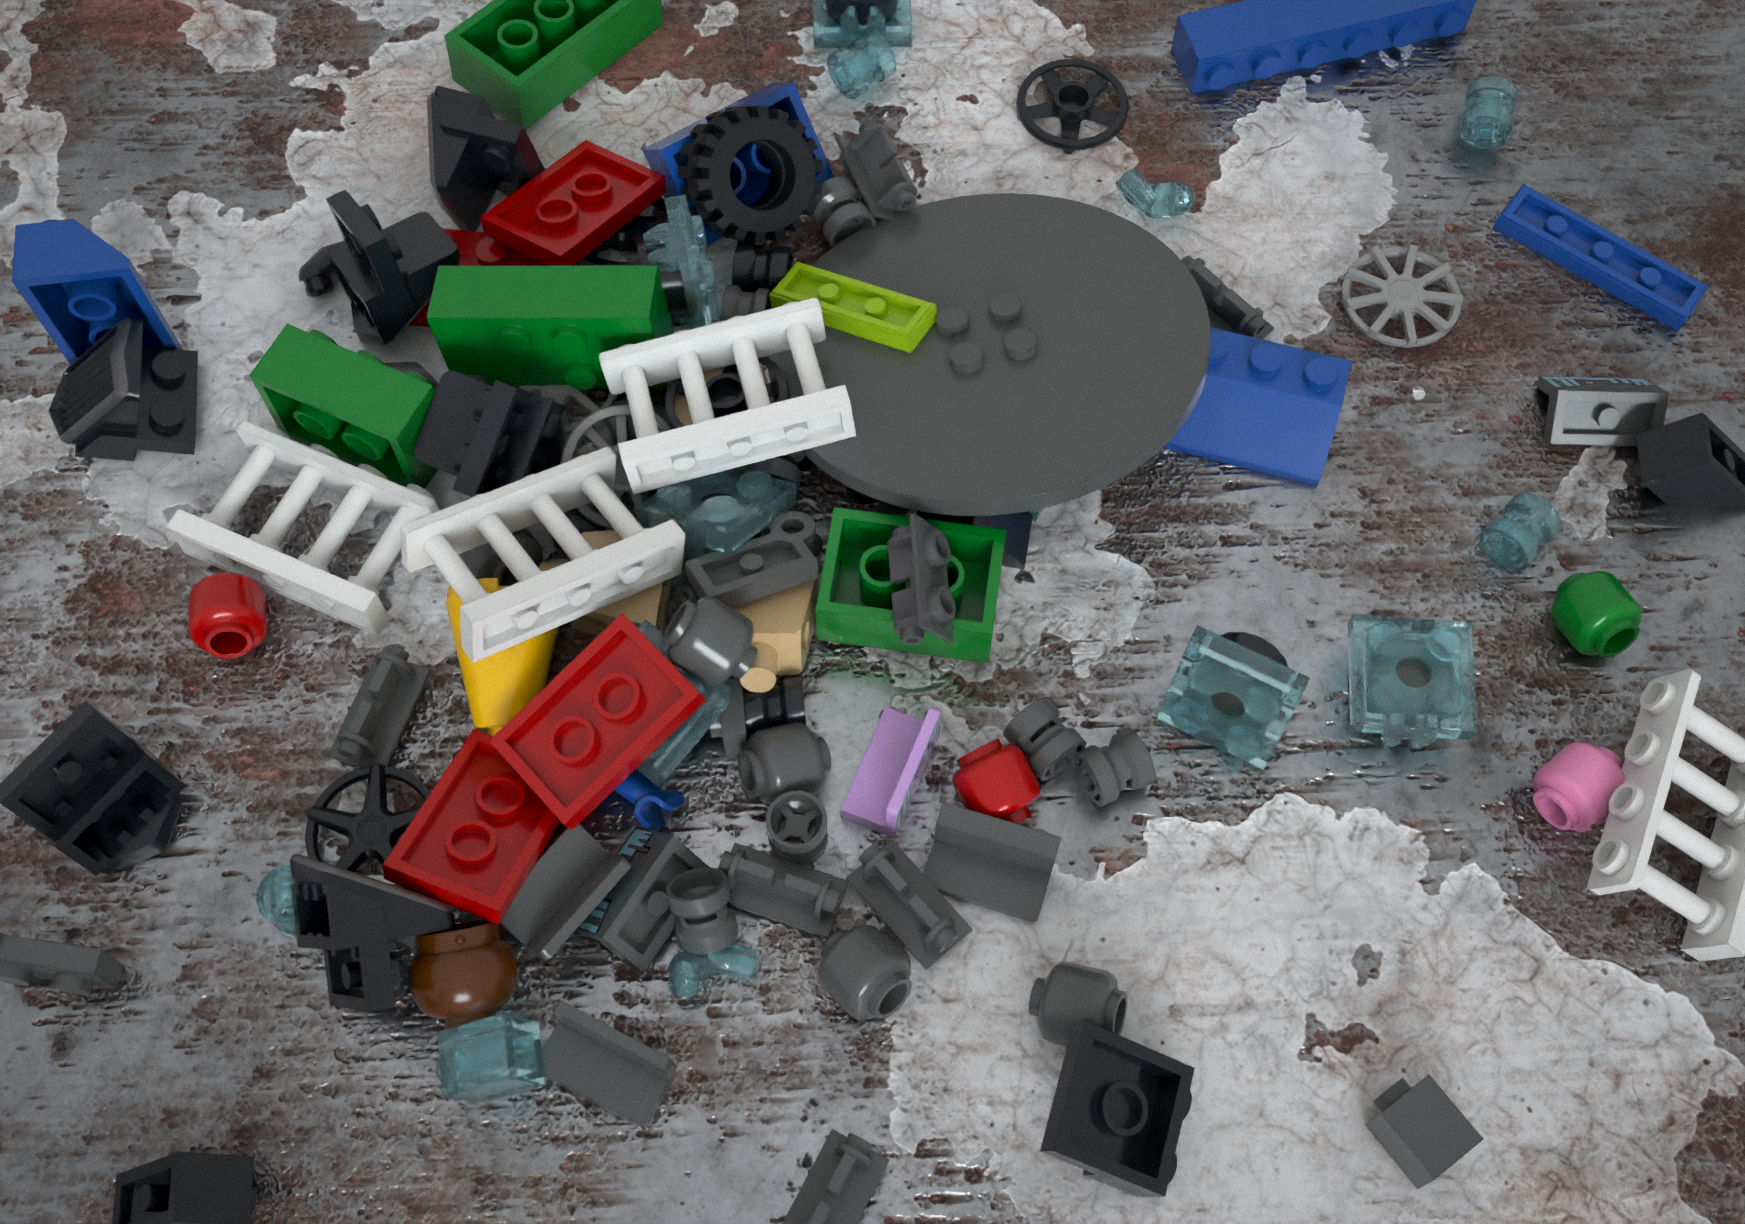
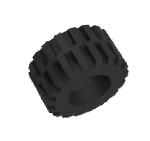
M735 106L725 108V111L711 113L706 116L707 124H697L692 129L690 134L695 140L693 143L683 144L680 154L688 157L687 166H678V177L687 178L688 186L680 189L683 200L693 202L694 206L689 212L696 220L706 222L704 228L712 233L722 234L724 238L752 243H765V240L778 241L786 238L785 230L796 232L804 225L799 216L801 214L812 215L817 206L810 199L812 194L821 195L823 183L815 182V172L823 171L821 159H813L811 152L818 149L814 138L802 137L806 127L799 120H788L789 113L780 109H768V106ZM752 142L763 151L768 160L770 180L763 196L754 204L745 206L736 197L732 189L730 168L736 153L744 145Z

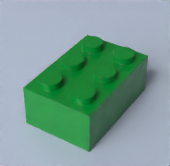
M288 323L249 376L277 427L290 438L308 446L311 444L321 445L332 451L340 460L358 467L359 464L370 465L383 473L389 481L404 487L408 484H415L426 489L438 471L437 468L417 460L413 452L435 394L433 384L421 374L410 370L402 373L386 366L378 357L370 352L358 350L355 353L337 345L332 338L321 331L310 330L306 332Z
M834 507L815 609L817 640L988 663L1006 530L924 519L944 532L950 546L951 559L947 564L949 590L953 595L956 606V614L952 620L954 642L947 643L928 632L924 633L925 641L923 643L905 645L901 643L900 635L894 633L892 593L911 588L910 582L897 586L891 583L887 541L892 538L893 529L901 526H910L909 517Z

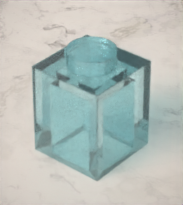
M500 1013L438 1031L439 1057L437 1060V1074L441 1082L443 1097L484 1103L545 1086L539 1022Z

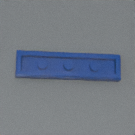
M1522 184L1493 226L1499 232L1679 332L1710 287L1525 184Z

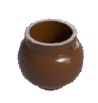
M483 919L457 923L454 929L415 936L418 954L413 957L410 963L409 987L412 998L419 1010L432 1018H444L446 1029L474 1027L496 1020V1008L511 999L516 991L519 980L516 954L512 945L506 939L501 938L499 925Z

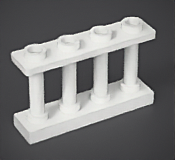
M817 298L789 302L780 307L745 316H735L726 321L691 330H680L671 335L636 344H626L617 349L599 354L600 365L610 393L617 395L626 392L637 439L618 443V447L633 494L856 437L851 402L846 386L841 385L826 389L813 347L814 343L822 342L826 339L822 310ZM791 350L804 395L771 404L758 358ZM736 364L748 410L715 418L703 372ZM681 378L692 424L659 433L648 386Z
M242 420L236 431L250 456L211 513H203L201 517H197L178 508L166 528L184 553L227 572L244 574L256 580L264 588L375 636H379L390 617L378 597L380 593L376 588L401 550L400 529L404 524L414 521L420 516L440 511L436 498L429 491L418 485L408 484L404 487L389 481L383 473L370 465L359 464L358 467L343 462L332 451L321 445L311 444L310 447L297 443L284 431L273 425L264 424L261 428ZM271 465L296 474L297 477L259 534H251L249 538L233 532L230 525ZM319 484L346 495L307 555L302 554L296 559L281 552L278 546ZM367 505L394 515L357 576H349L345 580L330 573L327 568Z
M605 447L586 455H580L571 461L537 474L528 475L521 480L490 492L475 495L469 500L435 513L420 516L401 527L402 564L408 572L412 573L435 564L465 604L460 606L461 648L472 663L682 573L686 534L673 519L652 528L644 529L613 492L616 454L610 447ZM592 502L622 540L601 549L593 550L564 512ZM541 522L571 561L550 570L541 571L512 533ZM489 543L518 580V583L494 593H487L458 554Z
M1689 668L1652 679L1642 692L1640 711L1632 737L1628 741L1624 752L1625 761L1622 772L1625 776V781L1614 791L1609 800V814L1600 844L1595 849L1592 857L1593 867L1587 888L1597 895L1640 888L1687 918V927L1680 950L1698 961L1744 957L1745 738L1693 705L1701 675ZM1686 730L1731 759V767L1725 786L1679 757ZM1671 781L1716 810L1717 818L1711 840L1663 809ZM1656 835L1702 864V872L1696 894L1648 864Z

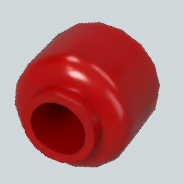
M234 572L215 573L202 578L193 586L188 597V629L191 640L198 648L215 657L224 659L237 658L255 649L263 642L268 630L267 602L264 589L256 580L244 574Z
M999 738L957 759L960 769L953 775L952 783L965 809L1016 824L1032 817L1027 805L1039 797L1041 788L1022 750L1014 744L1002 746Z

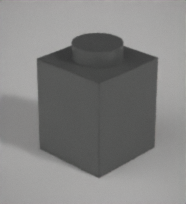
M1429 1074L1412 1088L1402 1077L1373 1101L1381 1113L1365 1125L1417 1189L1438 1178L1483 1140V1137Z

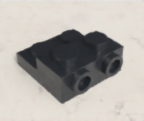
M1088 1021L1073 1023L1040 1152L1084 1169L1082 1175L1133 1196L1165 1197L1168 1184L1173 1179L1177 1168V1155L1175 1152L1182 1122L1191 1107L1192 1094L1190 1087L1195 1068Z

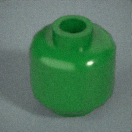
M1603 571L1586 574L1582 572L1575 573L1558 586L1557 596L1551 605V619L1580 654L1589 656L1600 655L1601 657L1615 656L1631 646L1640 633L1638 626L1642 619V608L1613 574Z

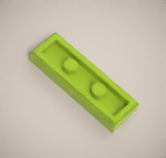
M800 262L794 264L769 294L772 308L780 307L789 302L817 298L821 306L824 326L908 353L913 352L935 323L937 314L936 304Z

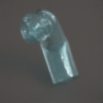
M1134 168L1125 172L1117 183L1118 189L1149 218L1182 215L1190 211L1196 201L1195 192L1189 185L1181 182L1151 184Z
M731 943L728 947L709 954L695 955L682 951L674 955L667 967V971L671 974L668 979V988L676 996L694 997L701 989V980L716 972L752 981L758 964L759 950Z

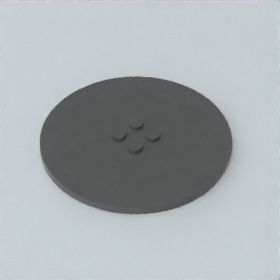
M998 193L955 197L913 207L907 211L894 214V219H881L876 222L874 228L871 229L867 226L847 237L820 257L812 266L934 303L937 308L936 321L912 353L825 326L826 339L822 342L814 343L813 347L826 389L841 385L846 386L851 402L856 437L802 451L824 472L849 488L898 507L927 513L955 516H993L1051 507L1080 498L1112 484L1140 467L1157 454L1188 420L1201 396L1210 362L1211 330L1205 299L1198 283L1187 266L1156 236L1121 216L1089 204L1044 195ZM791 350L768 355V358L774 361L785 374L789 385L790 399L803 396L804 393ZM768 369L770 383L776 381L775 376ZM779 396L774 397L775 403L778 402Z

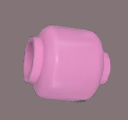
M1583 742L1569 744L1556 753L1535 773L1533 778L1534 805L1547 822L1560 830H1574L1578 832L1593 830L1607 819L1609 800L1614 791L1625 781V776L1622 772L1623 763L1614 752L1605 747H1595L1592 744Z

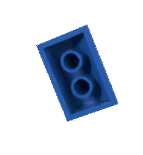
M794 82L771 83L718 110L725 111V108L735 106H768V109H780L789 113L788 120H799L806 127L802 137L814 138L818 149L811 153L813 159L822 160L823 171L815 172V182L822 183L830 178H834ZM706 117L642 149L651 170L665 176L666 194L663 195L664 198L680 214H683L684 224L699 244L704 247L722 238L723 235L712 233L704 228L706 222L696 220L689 212L694 204L692 201H686L682 198L680 189L688 185L687 178L678 177V166H687L688 157L680 154L683 144L694 142L695 138L690 132L697 124H707ZM752 142L744 145L736 153L730 168V182L736 197L745 206H750L763 196L770 180L768 160L763 151Z
M74 219L46 220L40 223L15 226L12 282L70 365L118 322L127 318L143 320L142 346L183 350L131 260Z
M1210 327V362L1201 396L1188 420L1163 448L1318 486L1343 405L1352 361Z

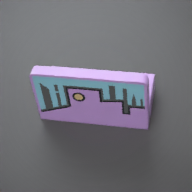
M885 706L841 807V818L892 838H897L940 736L942 710L930 706L925 719L921 720Z

